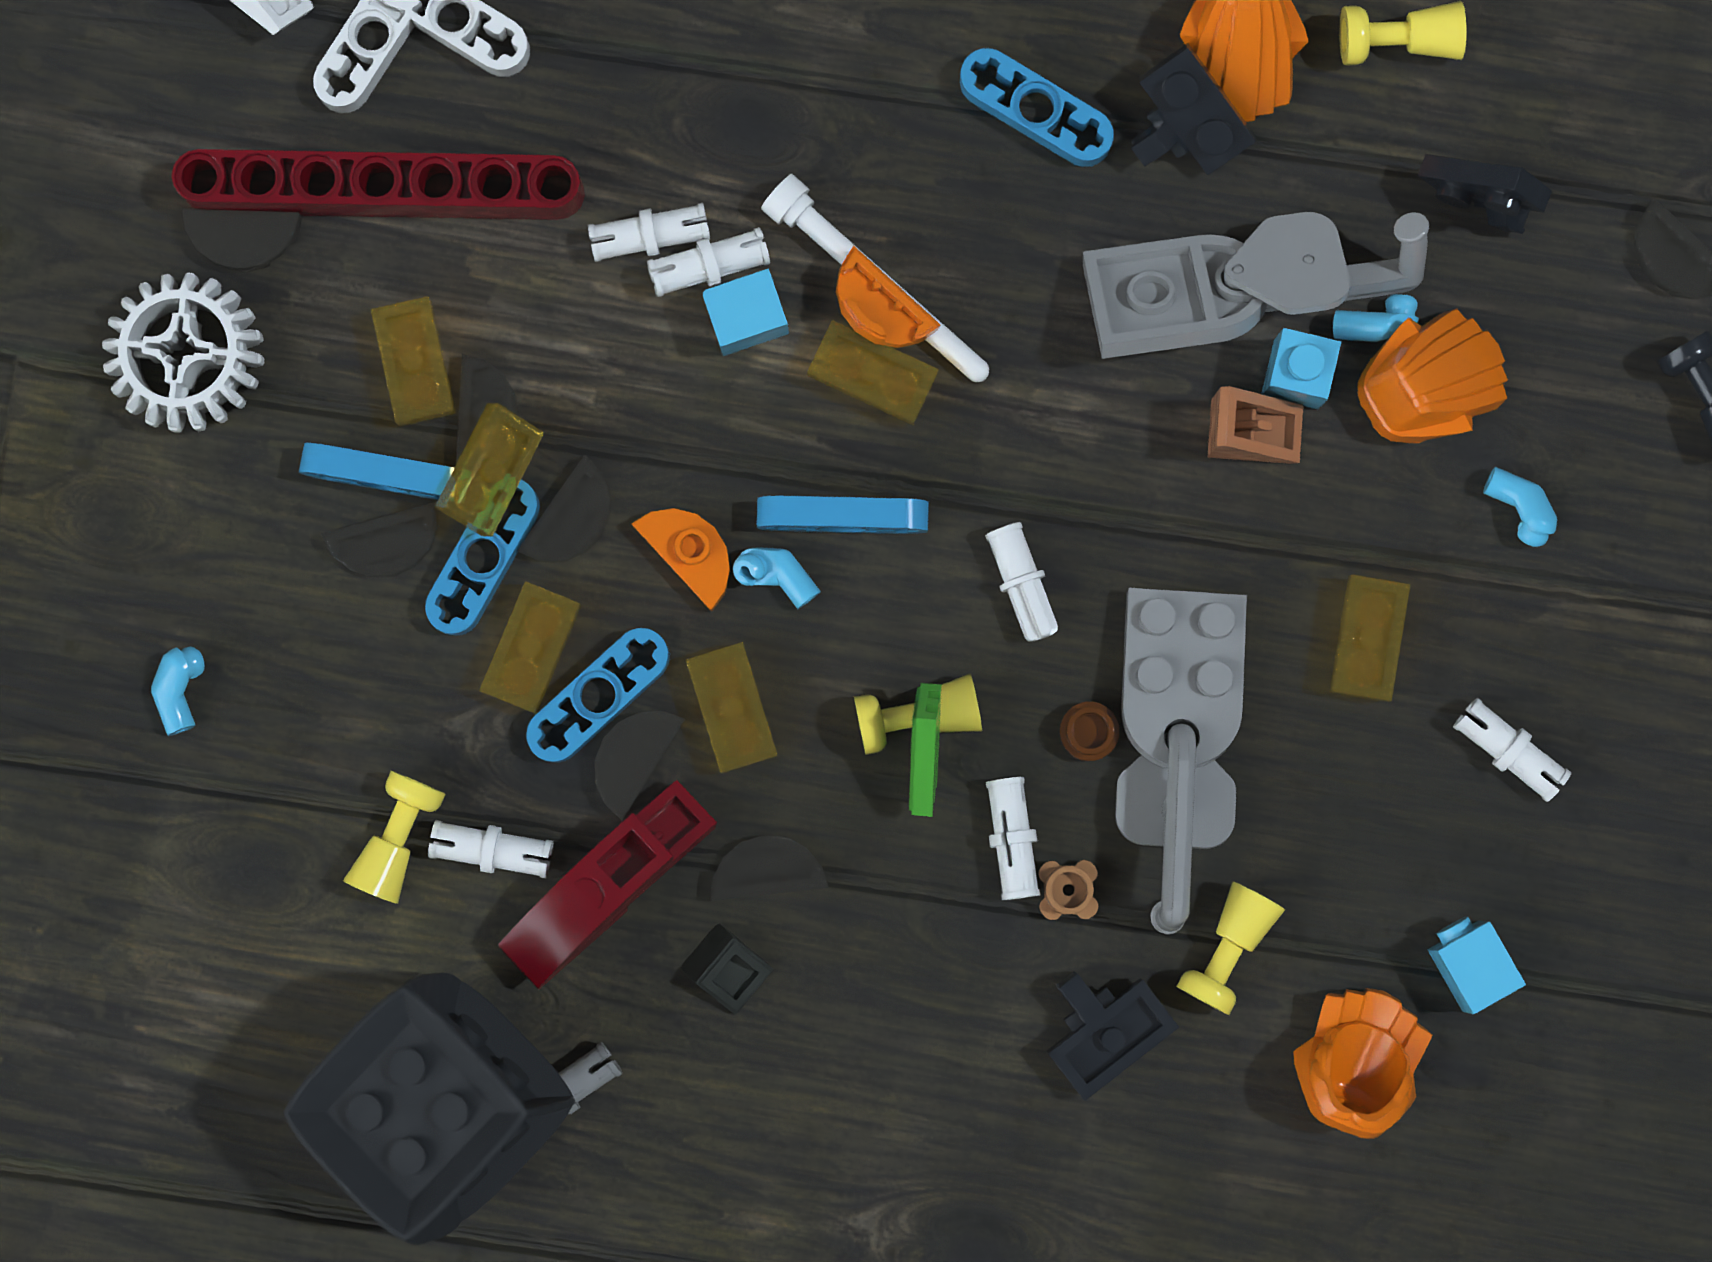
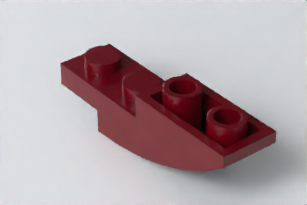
M675 780L637 815L632 813L583 857L515 925L498 944V947L534 987L540 990L621 918L635 899L716 828L717 822L680 782Z

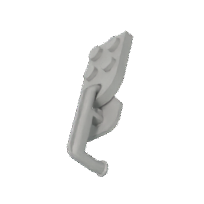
M1314 212L1269 217L1257 227L1244 243L1221 235H1197L1084 251L1083 269L1102 359L1235 339L1251 330L1260 321L1265 312L1280 310L1286 314L1295 315L1333 309L1344 301L1411 291L1422 282L1424 277L1429 221L1426 216L1417 212L1401 216L1394 225V235L1401 242L1399 258L1354 265L1346 264L1335 224L1326 216Z
M1128 588L1126 594L1121 716L1126 735L1141 756L1126 768L1117 780L1115 818L1118 829L1129 841L1139 845L1164 847L1161 901L1155 904L1150 914L1152 925L1160 933L1173 934L1179 931L1189 916L1192 848L1211 849L1221 845L1231 835L1235 825L1236 785L1233 779L1215 760L1230 746L1242 720L1247 595ZM1173 724H1176V725L1172 726L1171 729L1168 731V733H1166V734L1164 735V731H1165L1169 726H1171V725H1173Z

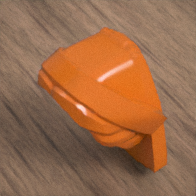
M1195 0L1180 33L1184 44L1189 43L1245 122L1255 121L1256 116L1273 114L1274 107L1290 103L1293 86V57L1309 42L1306 29L1292 0Z
M1458 309L1443 312L1423 326H1420L1408 317L1366 365L1358 381L1357 394L1360 404L1369 417L1372 426L1382 437L1390 441L1421 443L1426 440L1472 431L1473 416L1493 411L1507 399L1503 384L1508 379L1502 367L1505 360L1499 344L1489 331H1482L1473 318L1466 319Z
M1365 988L1363 992L1346 989L1344 994L1328 993L1325 996L1315 1036L1293 1051L1296 1072L1310 1112L1320 1122L1360 1138L1373 1139L1387 1131L1411 1107L1416 1098L1414 1071L1427 1049L1432 1034L1417 1023V1016L1402 1007L1399 999L1383 990Z

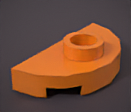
M853 245L839 269L836 295L841 314L853 330L874 344L894 348L919 344L935 333L941 325Z
M675 508L652 511L631 523L712 612L726 593L730 575L728 550L715 527L696 513Z

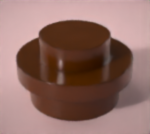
M1082 702L1073 706L1064 715L1060 724V739L1064 748L1073 757L1083 761L1099 760L1107 756L1115 748L1119 739V724L1113 712L1106 706L1097 702Z

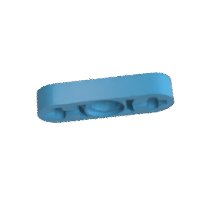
M991 48L976 50L963 62L960 74V87L964 96L971 103L1074 165L1081 167L1094 166L1108 155L1113 142V127L1109 119L1100 111L998 50ZM989 65L995 66L998 69L996 80L1011 89L1013 78L1022 81L1012 95L1010 107L1000 104L1004 100L1005 91L997 86L989 84L984 91L975 87L977 76L972 72L975 68L985 71ZM1030 93L1044 94L1052 102L1053 113L1044 122H1030L1020 112V101ZM1063 108L1073 112L1067 121V124L1079 131H1084L1088 125L1098 129L1095 139L1101 144L1099 147L1089 144L1084 151L1075 147L1077 136L1063 126L1059 138L1050 134L1058 125Z
M304 443L299 467L300 474L318 479L454 503L468 502L473 475L471 472L453 467L317 443Z
M514 477L502 478L493 483L484 495L426 599L425 610L427 618L439 631L452 636L463 635L474 629L480 621L539 515L540 503L538 496L525 481ZM518 490L523 492L520 501L527 510L522 517L518 514H512L507 520L503 529L508 533L514 534L510 543L507 544L497 533L488 529H481V526L486 518L496 526L503 514V509L497 504L498 498L502 494L511 497ZM480 540H488L495 543L500 554L497 566L487 573L472 571L466 561L468 549L473 543ZM458 569L466 578L474 583L483 584L485 587L480 595L469 588L462 602L464 607L469 610L467 617L464 620L454 617L447 624L443 622L446 612L439 607V603L444 596L448 599H454L463 584L459 581L451 580Z
M763 496L757 498V528L762 530L891 534L928 532L929 502L926 500L816 496Z
M647 628L632 629L620 637L531 719L526 733L531 751L537 757L553 763L563 762L573 757L666 671L670 654L663 638L655 631ZM637 641L642 646H645L652 641L657 646V649L652 654L653 659L657 662L656 665L650 670H647L642 665L632 670L627 677L636 682V685L629 692H626L622 681L614 673L605 669V666L612 659H615L618 668H623L633 657L628 649L633 642ZM597 678L608 680L615 689L613 705L608 710L600 713L589 711L584 706L581 697L584 686L589 681ZM568 699H571L576 712L583 718L591 721L592 725L583 732L579 723L575 722L564 734L568 745L563 750L553 745L546 750L543 749L540 744L545 738V733L541 729L542 725L549 721L557 726L567 719L571 714L562 710L561 706Z

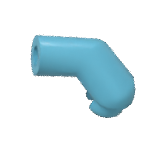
M1390 295L1385 302L1386 313L1336 310L1333 320V337L1338 340L1368 342L1389 339L1408 317L1416 323L1418 322L1419 318L1415 316L1417 300L1409 295Z
M1494 467L1487 479L1483 494L1514 506L1522 520L1517 532L1519 539L1532 547L1543 546L1547 542L1549 534L1555 533L1557 527V516L1544 490L1536 483Z
M749 548L739 555L733 565V574L738 582L745 586H780L797 609L803 607L821 592L793 554L786 549Z
M191 646L182 650L176 647L165 653L151 685V693L167 736L182 733L196 726L184 692L189 678L193 679L202 674L205 664L200 651Z

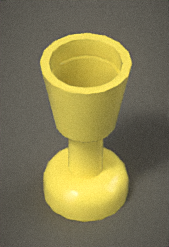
M1461 1L1409 12L1406 21L1369 23L1367 12L1360 6H1343L1341 10L1340 51L1344 65L1363 63L1369 55L1370 46L1406 45L1408 52L1412 54L1462 60L1465 54L1467 27L1465 8Z
M971 674L942 684L940 733L982 731L980 712ZM861 695L854 697L865 755L878 753L885 748L887 744L886 733L912 728L915 703L881 709L879 701L875 696Z
M391 771L385 788L388 795L398 801L382 837L372 836L343 881L371 895L398 904L410 857V850L405 848L404 844L419 810L433 812L439 809L446 794L419 781Z
M1232 882L1216 933L1222 937L1220 944L1204 974L1195 970H1189L1181 976L1176 987L1211 1007L1230 1015L1236 1002V996L1225 984L1243 950L1252 952L1285 909L1253 890Z

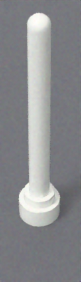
M791 173L773 190L763 203L761 209L777 224H781L784 221L791 228L795 225L800 227L842 265L854 244L812 208L814 201L807 195L810 189ZM886 274L941 325L935 333L925 340L971 381H984L989 375L988 364Z

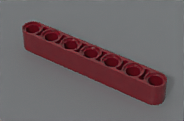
M197 149L181 155L175 162L171 174L173 186L178 194L194 209L208 214L559 220L569 218L577 213L583 204L585 196L582 180L573 163L564 157L556 155ZM204 170L216 171V183L211 190L202 194L192 193V181L198 173ZM267 170L275 172V184L270 191L261 195L250 193V183L256 174ZM320 172H330L335 175L334 186L328 193L320 196L308 193L309 181L314 175ZM378 173H389L394 176L393 187L387 194L380 197L367 195L366 187L371 177ZM447 174L453 177L452 188L443 197L432 198L425 195V185L432 176ZM501 174L512 179L510 191L502 198L491 199L483 195L484 184L492 176ZM559 175L571 180L569 192L561 199L550 200L541 195L542 185L550 177Z

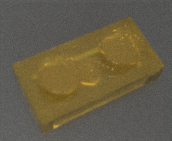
M426 296L371 309L396 424L404 426L456 414L431 299Z
M832 320L807 371V376L914 426L939 373V369L892 347L874 344L856 333L853 329Z
M487 403L435 508L480 536L493 537L544 432L499 403Z
M1353 574L1348 576L1330 693L1387 703L1392 701L1410 584Z
M525 581L479 691L537 714L582 605Z
M743 642L686 659L720 773L723 774L778 757Z

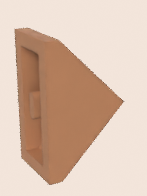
M1231 386L1220 387L1211 399L1208 457L1289 464L1300 463L1303 405Z

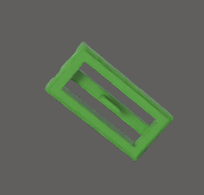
M921 683L920 687H917L912 718L909 811H912L911 815L933 816L938 781L942 685Z

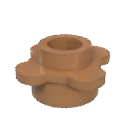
M1082 860L1075 866H1060L1055 861H1048L1041 866L1038 875L1044 883V899L1040 902L1039 909L1044 917L1056 920L1062 914H1077L1081 919H1089L1096 914L1098 902L1093 898V881L1097 878L1098 872L1091 862ZM1066 884L1074 887V893L1071 896H1066L1063 893V887Z

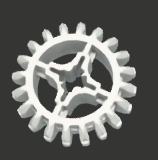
M186 273L179 289L175 279L170 274H165L161 276L160 293H157L147 282L140 283L139 290L145 300L139 305L128 297L122 298V307L130 313L125 321L113 316L108 319V325L118 331L120 337L119 339L108 338L103 340L102 348L107 352L117 354L119 357L107 361L103 365V369L110 376H122L115 381L111 390L117 397L131 395L125 408L133 415L140 414L146 410L145 422L155 428L167 416L168 428L175 433L182 431L188 415L193 429L200 432L206 429L205 413L210 412L212 417L219 423H224L228 420L227 413L222 406L226 401H229L239 409L245 407L246 401L241 395L236 393L241 384L249 389H256L258 387L259 381L249 373H246V368L263 366L264 357L256 352L247 351V349L263 342V335L258 330H244L255 320L254 313L249 308L236 311L241 297L233 290L224 293L220 297L221 284L216 279L210 278L200 289L199 278L194 273ZM198 309L210 312L218 317L226 332L228 348L217 347L213 342L203 341L202 325L197 321ZM178 310V313H172L170 326L164 333L158 336H146L149 329L160 318ZM185 342L195 350L202 352L184 356L182 364L172 356L164 353L183 350ZM140 358L150 359L154 363L164 365L165 382L170 385L169 397L158 395L150 389L142 374ZM210 369H223L218 378L208 388L188 397L189 392H195L197 379L203 372Z

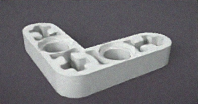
M360 0L317 66L313 76L314 88L322 103L332 111L350 113L359 109L367 101L414 26L487 72L499 77L517 74L526 66L530 57V45L523 29L516 22L480 0H429L423 17L418 15L424 10L420 0ZM450 3L462 4L470 11L467 25L457 32L445 31L438 25L437 17L440 10ZM483 18L489 20L483 25L486 34L497 41L505 40L508 35L512 36L511 43L516 51L513 57L502 54L498 60L493 59L494 52L489 43L477 36ZM370 21L382 22L389 29L387 43L377 50L364 49L357 42L359 29ZM476 37L474 46H468L467 44ZM347 49H350L359 60L371 66L365 71L357 63L350 74V80L355 89L351 94L346 91H340L336 97H333L334 89L328 81L333 74L340 78L346 75L352 66V62L344 53Z

